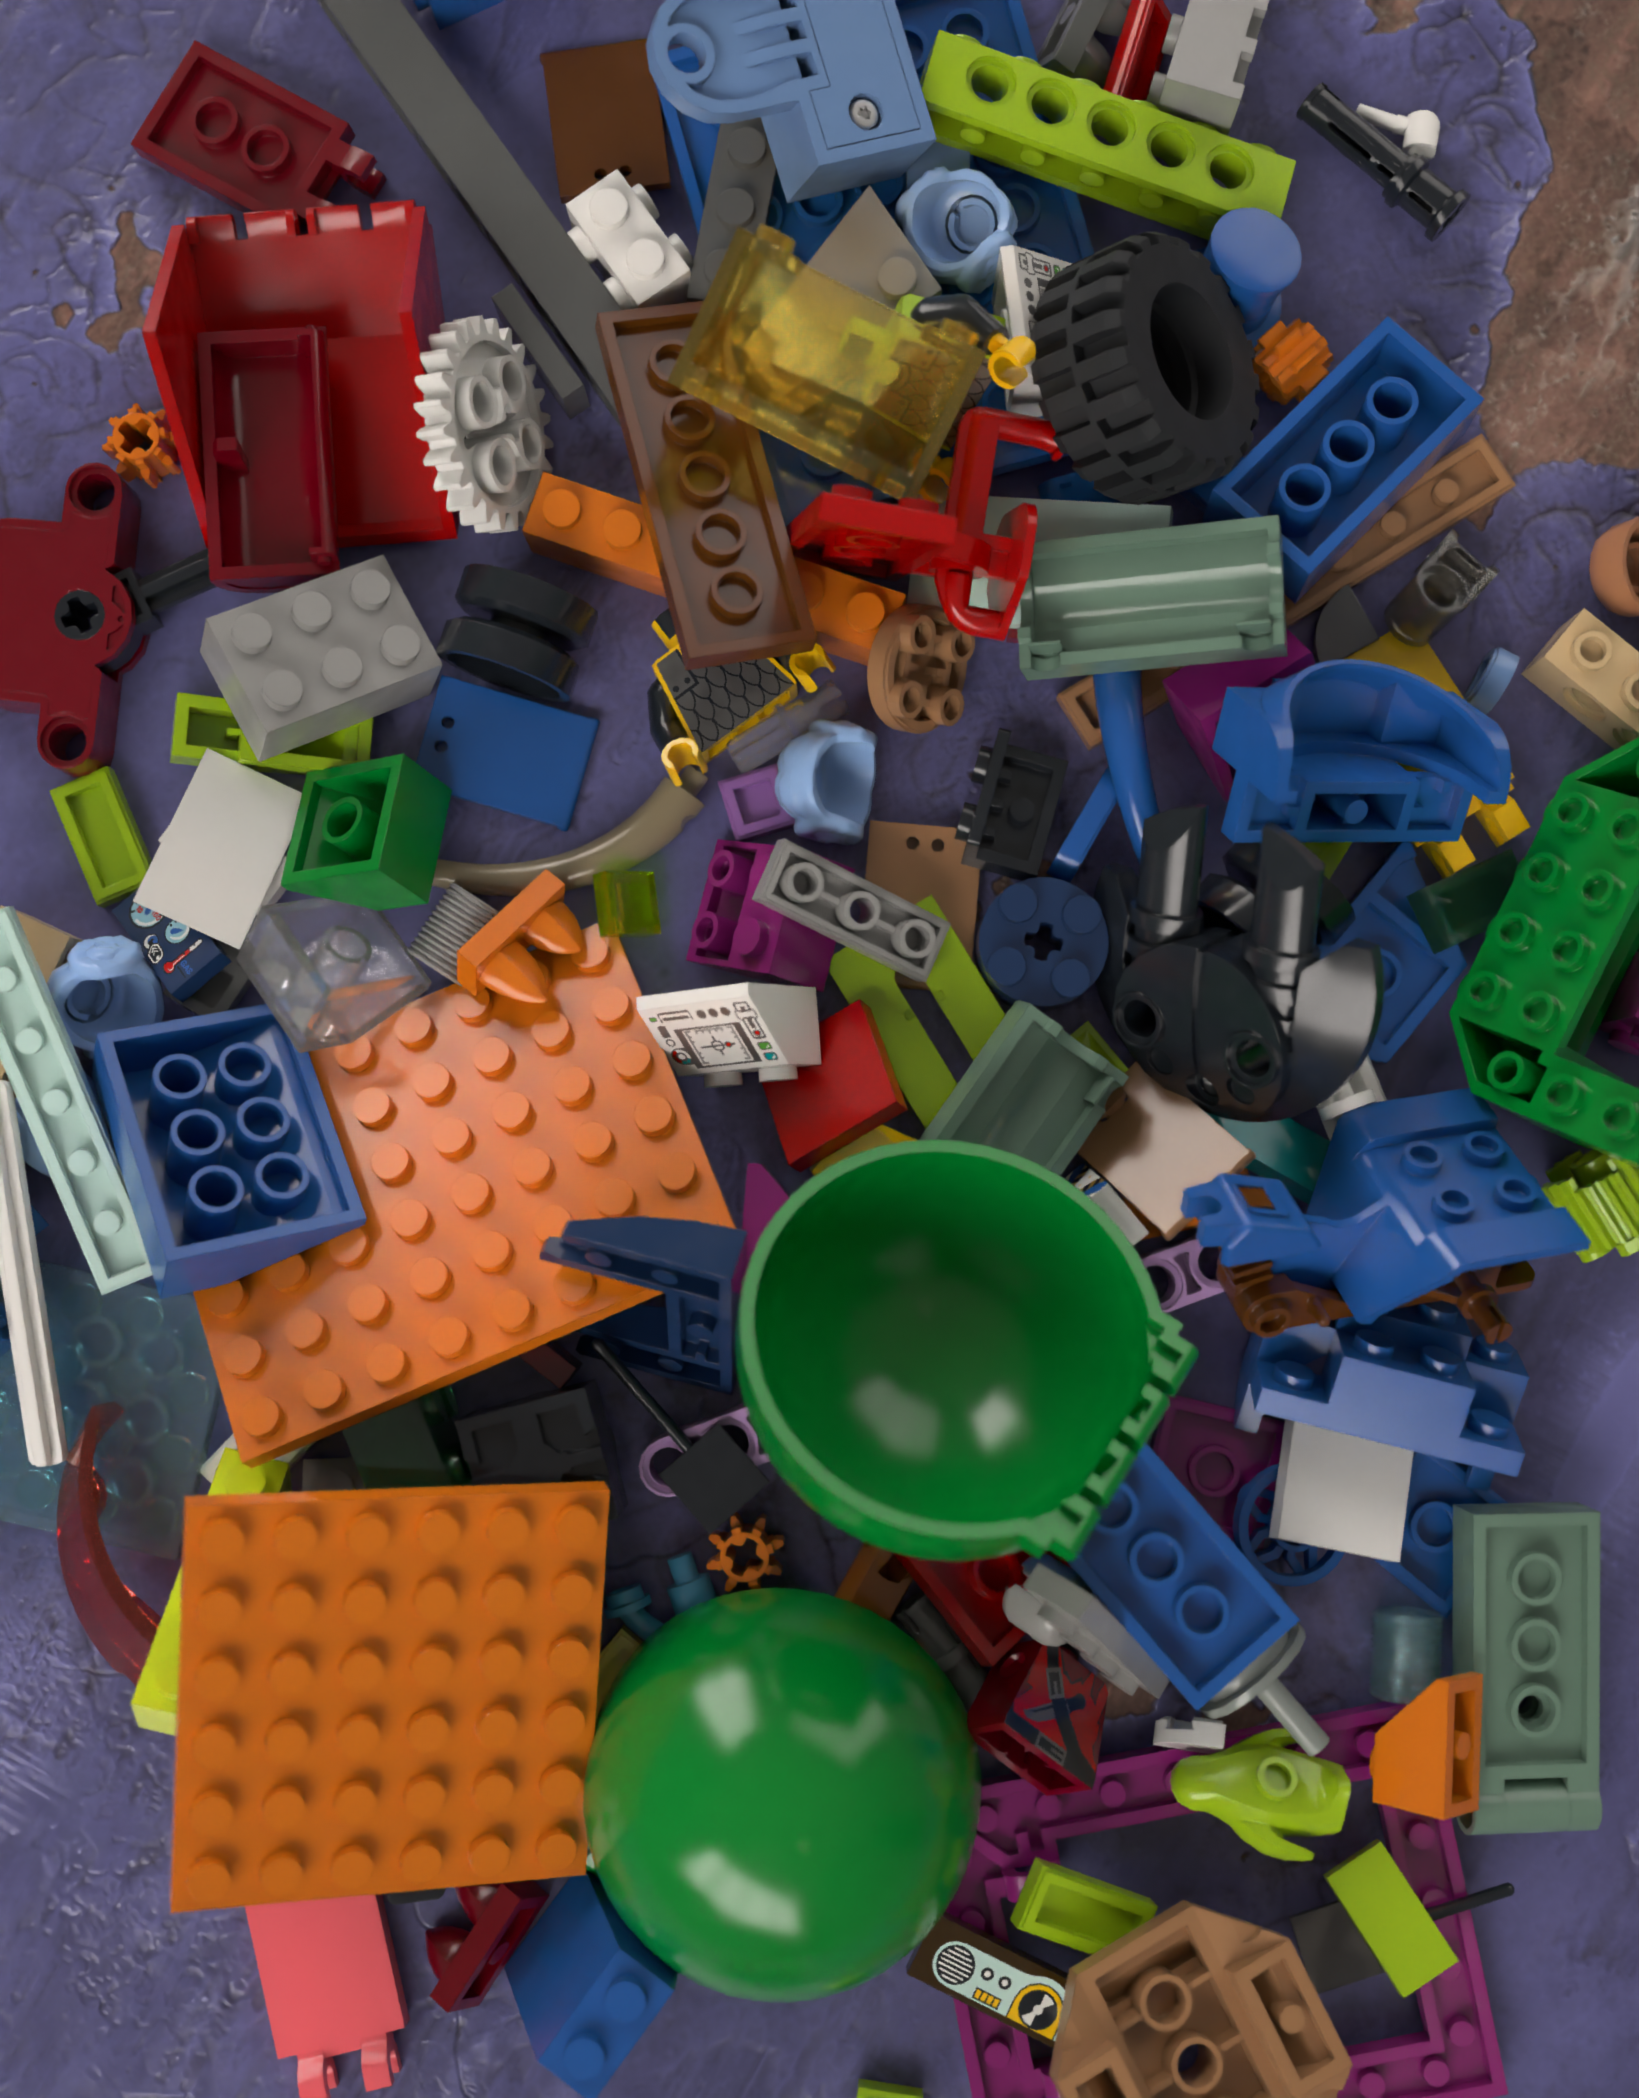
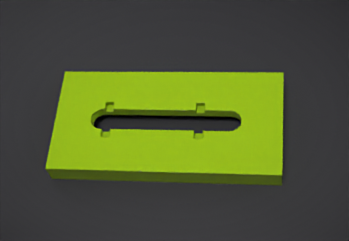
M932 894L915 904L948 921ZM950 925L925 983L974 1061L1004 1018L1005 1013ZM846 946L833 954L829 972L849 1005L860 999L871 1008L899 1087L924 1128L927 1129L957 1086V1082L897 986L894 979L896 971Z

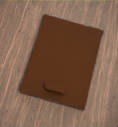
M647 38L540 53L539 59L544 69L561 204L570 202L599 182L601 179L598 180V176L602 175L603 179L616 169L620 171L631 188L639 183L647 192L672 189L660 100L648 65Z

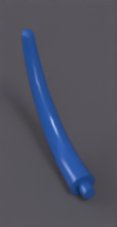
M1142 670L1094 674V694L1106 759L1121 814L1140 866L1144 819L1160 813L1146 742L1142 703Z

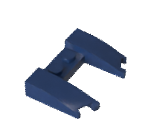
M636 1216L568 1220L560 1237H548L544 1241L539 1254L541 1260L666 1293V1308L637 1304L576 1330L575 1332L586 1334L580 1337L576 1351L579 1354L602 1360L592 1348V1341L596 1338H601L626 1367L724 1394H733L738 1378L736 1327L740 1284L747 1266L748 1231L695 1220Z

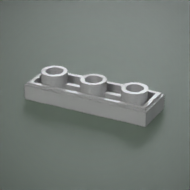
M787 839L777 840L752 897V900L917 982L927 981L951 925L950 922ZM853 901L858 903L861 910L860 917L856 922L850 915V906Z

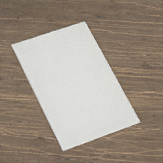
M207 748L133 902L240 950L291 841L302 793Z

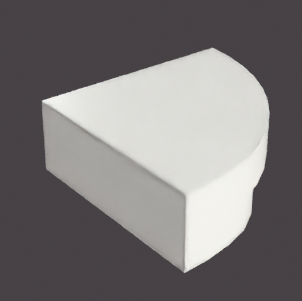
M1165 1716L1155 1721L1153 1745L1214 1754L1224 1749L1226 1724H1223L1221 1720L1194 1717L1192 1722L1175 1720L1171 1716Z

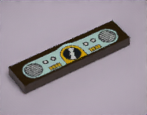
M944 1912L936 1926L915 1947L906 1965L907 1975L1054 2048L1068 1973Z

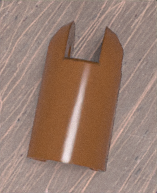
M863 1542L834 1597L850 1601L873 1611L890 1622L914 1579L893 1552Z

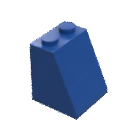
M587 1870L586 1875L570 1876L504 1967L537 2062L584 2098H597L673 1994L678 1978V1972L671 1969L649 1951L625 1925L609 1900L601 1880Z

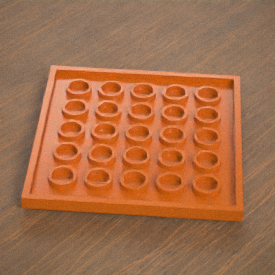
M605 1482L184 1496L169 1894L171 1913L586 1875L588 1842L583 1814V1793L588 1755L595 1736L610 1489Z

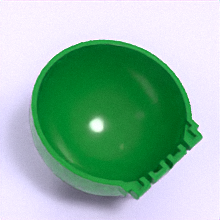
M953 1140L904 1141L854 1154L820 1172L792 1194L773 1216L751 1256L740 1295L736 1327L737 1373L743 1401L752 1427L767 1457L784 1481L807 1505L832 1525L855 1538L893 1553L920 1559L942 1561L989 1559L1022 1549L1039 1559L1046 1548L1064 1559L1075 1560L1101 1518L1100 1512L1095 1506L1101 1508L1108 1506L1135 1462L1137 1455L1169 1406V1400L1165 1395L1174 1396L1198 1358L1199 1352L1191 1343L1178 1336L1184 1324L1161 1310L1150 1276L1136 1250L1122 1230L1084 1192L1058 1174L1011 1152L986 1145Z
M787 1588L744 1590L699 1603L667 1621L636 1648L620 1669L602 1703L595 1721V1736L590 1747L584 1776L583 1814L589 1848L587 1851L586 1870L601 1880L609 1900L623 1922L645 1947L671 1969L701 1986L732 1997L762 2002L789 2003L821 1999L854 1989L887 1971L921 1943L939 1922L957 1893L966 1873L977 1835L981 1807L982 1778L978 1746L967 1727V1712L948 1677L935 1660L914 1639L893 1623L855 1603L824 1593Z

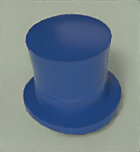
M1239 208L1223 215L1215 224L1207 247L1196 251L1201 252L1211 262L1210 270L1213 274L1221 275L1230 289L1228 292L1229 298L1234 306H1239L1245 323L1242 326L1247 340H1252L1253 348L1258 345L1257 340L1279 321L1282 303L1281 292L1297 277L1301 268L1302 254L1300 244L1294 232L1279 217L1257 208Z

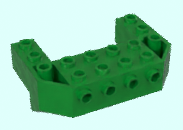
M1638 737L1564 777L1555 797L1548 803L1544 811L1542 824L1526 856L1520 861L1515 870L1514 881L1497 915L1487 927L1485 940L1469 973L1465 975L1459 984L1457 997L1449 1014L1471 1093L1586 1149L1592 1148L1639 1169V1088L1624 1083V1079L1584 1057L1639 947Z

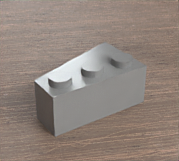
M1190 0L1185 16L1173 13L1161 52L1173 57L1167 74L1155 71L1147 102L1154 104L1162 112L1190 122L1210 124L1219 133L1228 135L1245 87L1244 81L1249 64L1254 56L1258 34L1269 0Z
M870 185L744 344L748 372L782 422H785L866 368L867 362L839 351L842 334L853 313L886 326L902 296L913 294L921 297L941 296L942 294L941 287Z

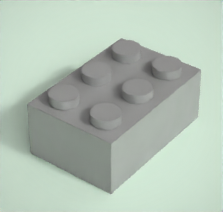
M384 555L206 618L200 648L204 661L258 762L429 696L443 665Z

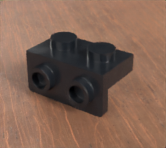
M999 727L994 748L985 745L980 747L971 782L981 784L983 787L977 805L968 802L964 803L954 839L967 842L961 864L1023 881L1037 878L1069 761L1009 745L1008 742L1012 731Z

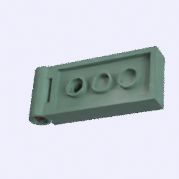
M1579 1502L1453 1504L1452 1676L1467 1672L1483 1674L1479 1810L1457 1816L1459 1826L1466 1835L1597 1830L1601 1824L1602 1801L1599 1792L1601 1512ZM1527 1696L1525 1705L1518 1709L1522 1699Z

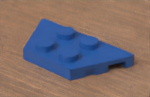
M1399 842L1350 901L1356 919L1338 941L1331 946L1317 945L1321 950L1320 960L1357 938L1380 945L1384 972L1383 1009L1377 1034L1368 1053L1371 1063L1380 1065L1387 1064L1467 967V962L1456 938L1450 935L1444 926V912L1434 891L1429 893L1414 860L1417 854L1413 845L1409 842Z

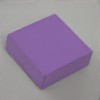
M777 763L718 781L736 841L747 842L794 827L795 819L780 806L775 794V778L778 774Z

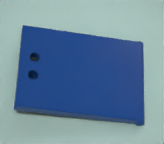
M442 675L416 763L451 788L452 797L555 826L558 830L566 832L570 827L600 721L595 717L587 718Z

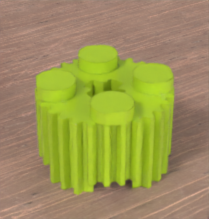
M1592 1149L1585 1154L1578 1150L1573 1154L1567 1155L1562 1161L1555 1163L1554 1167L1545 1171L1550 1182L1543 1184L1541 1190L1555 1208L1565 1207L1591 1241L1588 1250L1575 1252L1582 1263L1594 1261L1615 1247L1621 1257H1626L1639 1251L1638 1168Z

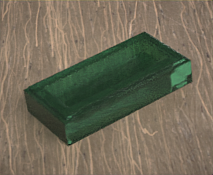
M1508 849L1406 896L1433 954L1487 930L1489 923L1497 915L1514 881L1515 870L1519 863L1512 849Z

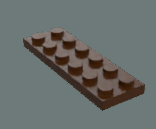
M715 299L597 313L595 330L685 670L813 651L817 641L816 633L722 300Z

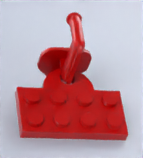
M974 407L968 410L962 416L957 429L944 515L938 514L939 504L918 498H900L898 506L872 501L873 492L868 489L851 485L832 486L831 493L823 491L786 526L794 557L839 572L892 582L898 581L907 574L934 577L941 606L948 621L955 628L972 636L1004 641L1029 577L1038 514L1035 504L1022 503L1003 516L996 535L983 533L997 440L1041 449L1050 453L1051 460L1058 461L1064 453H1061L1053 439L1056 433L1050 420L991 407ZM988 578L987 599L989 609L969 605L973 579Z

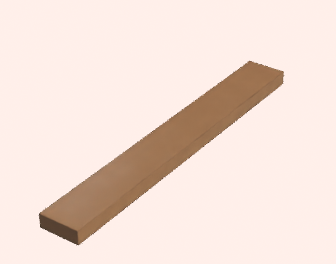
M1481 433L1439 459L1296 604L1285 595L1286 628H1290L1324 607L1341 588L1348 584L1351 589L1355 588L1509 493L1516 484L1483 434ZM1184 666L1142 670L1144 717L1169 702L1162 680ZM1088 675L1057 694L1056 700L1086 748L1090 751L1103 743L1096 708L1093 675Z

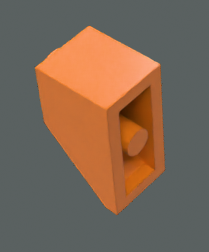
M1467 1672L1436 1679L1375 1733L1374 1747L1369 1758V1771L1373 1778L1372 1802L1441 1820H1447L1479 1810L1483 1674Z

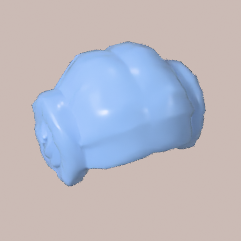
M944 166L934 167L933 170L925 171L922 177L918 178L897 200L894 218L899 226L903 228V234L937 283L957 285L965 293L980 294L995 281L1000 247L1017 246V242L1013 238L1018 223L1014 207L1005 193L983 172L970 168L949 171Z
M817 719L811 722L808 733L789 741L779 755L777 763L778 774L775 778L774 789L780 806L795 819L794 831L796 835L825 844L854 845L863 839L864 825L870 815L872 790L876 779L875 749L878 737L874 732L847 720H836L833 722L827 719Z
M122 935L115 937L103 936L78 942L68 953V962L53 970L47 982L49 991L73 1046L81 1048L84 1055L89 1057V1059L94 1058L96 1033L158 1023L163 1020L164 999L160 978L144 959L141 945Z

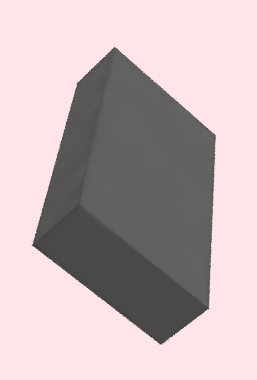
M511 283L491 298L501 323L505 328L509 327L512 330V338L516 344H524L525 357L531 365L535 364L537 374L568 418L571 420L590 407L584 384L514 285Z

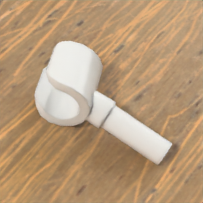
M1361 103L1358 105L1356 112L1372 125L1392 131L1394 134L1404 135L1402 151L1409 157L1414 153L1419 156L1424 155L1429 160L1435 156L1440 122L1434 112L1419 110L1410 113L1406 117L1400 114L1394 115Z

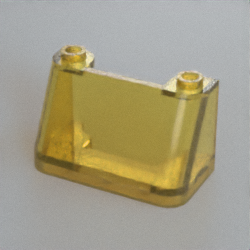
M759 223L755 234L738 226L667 382L897 499L918 498L986 357V352L975 347L980 335L948 318H943L939 328L928 324L923 325L805 265L803 261L792 254L797 242L781 232Z

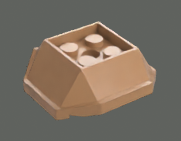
M1182 1900L1069 1968L1049 2075L1060 2098H1336L1338 2090H1343L1353 2064L1288 1937L1262 1926ZM1197 2044L1198 2056L1195 2063L1189 2069L1178 2072V2059L1183 2050L1190 2045Z

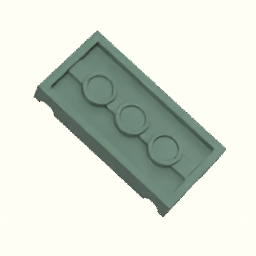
M1279 515L1036 541L1034 543L1029 577L1020 599L1021 623L1020 628H1017L1019 662L1022 674L1027 681L1288 656L1282 529Z
M1018 1000L1013 1003L919 1140H953L990 1146L1026 1158L1061 1176L1105 1113V1104L1111 1093L1118 1087L1123 1086L1129 1076L1112 1065L1102 1055L1075 1040L1063 1030L1064 1027L1046 1016L1032 1004Z

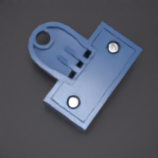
M666 0L652 20L646 49L649 71L661 94L682 114L706 124L736 123L761 117L787 203L899 178L937 139L895 0ZM682 44L689 47L699 61V71L685 73L678 70L672 65L668 57V46Z

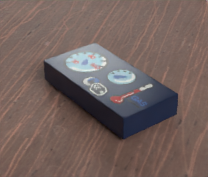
M137 889L114 908L112 912L131 939L141 945L145 959L170 994L183 1003L232 961L215 938L133 902L138 891Z

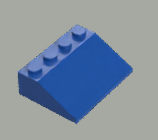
M290 1000L96 1033L92 1077L160 1299L231 1283L365 1225L367 1218Z

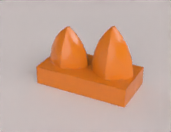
M547 869L537 876L457 951V981L474 996L479 995L488 987L496 993L514 1000L547 1003L549 997L544 975L536 960L526 949L533 945L540 950L557 954L581 953L583 950V938L579 923L572 911L564 904L565 883Z

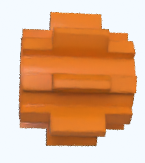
M1298 318L1286 327L1279 320L1257 340L1258 345L1254 348L1256 357L1252 360L1254 373L1259 375L1260 388L1273 402L1278 401L1281 405H1286L1295 397L1300 403L1329 375L1327 368L1334 360L1333 354L1329 351L1328 342L1324 336L1322 337L1309 322L1304 323Z
M135 403L132 408L127 409V415L120 419L117 416L111 417L108 420L113 427L112 436H107V443L102 445V450L111 459L120 461L117 464L116 472L126 482L129 483L136 477L141 481L144 479L155 489L158 487V483H163L162 477L169 473L179 475L182 472L176 464L179 455L165 410L161 409L156 414L150 410L146 413L138 403ZM144 441L151 445L147 451L139 447Z
M735 1512L730 1518L731 1530L729 1532L715 1530L708 1537L716 1545V1548L721 1551L707 1561V1570H724L728 1575L725 1583V1591L730 1592L736 1586L737 1581L748 1582L752 1590L761 1589L760 1576L763 1573L767 1575L770 1573L781 1575L782 1564L775 1559V1556L770 1554L784 1545L785 1538L784 1535H767L763 1530L767 1516L764 1513L755 1520L754 1524L744 1523L743 1518H741L738 1512ZM747 1538L756 1541V1555L762 1560L750 1558L745 1566L738 1565L734 1561L736 1550L730 1544L742 1546Z

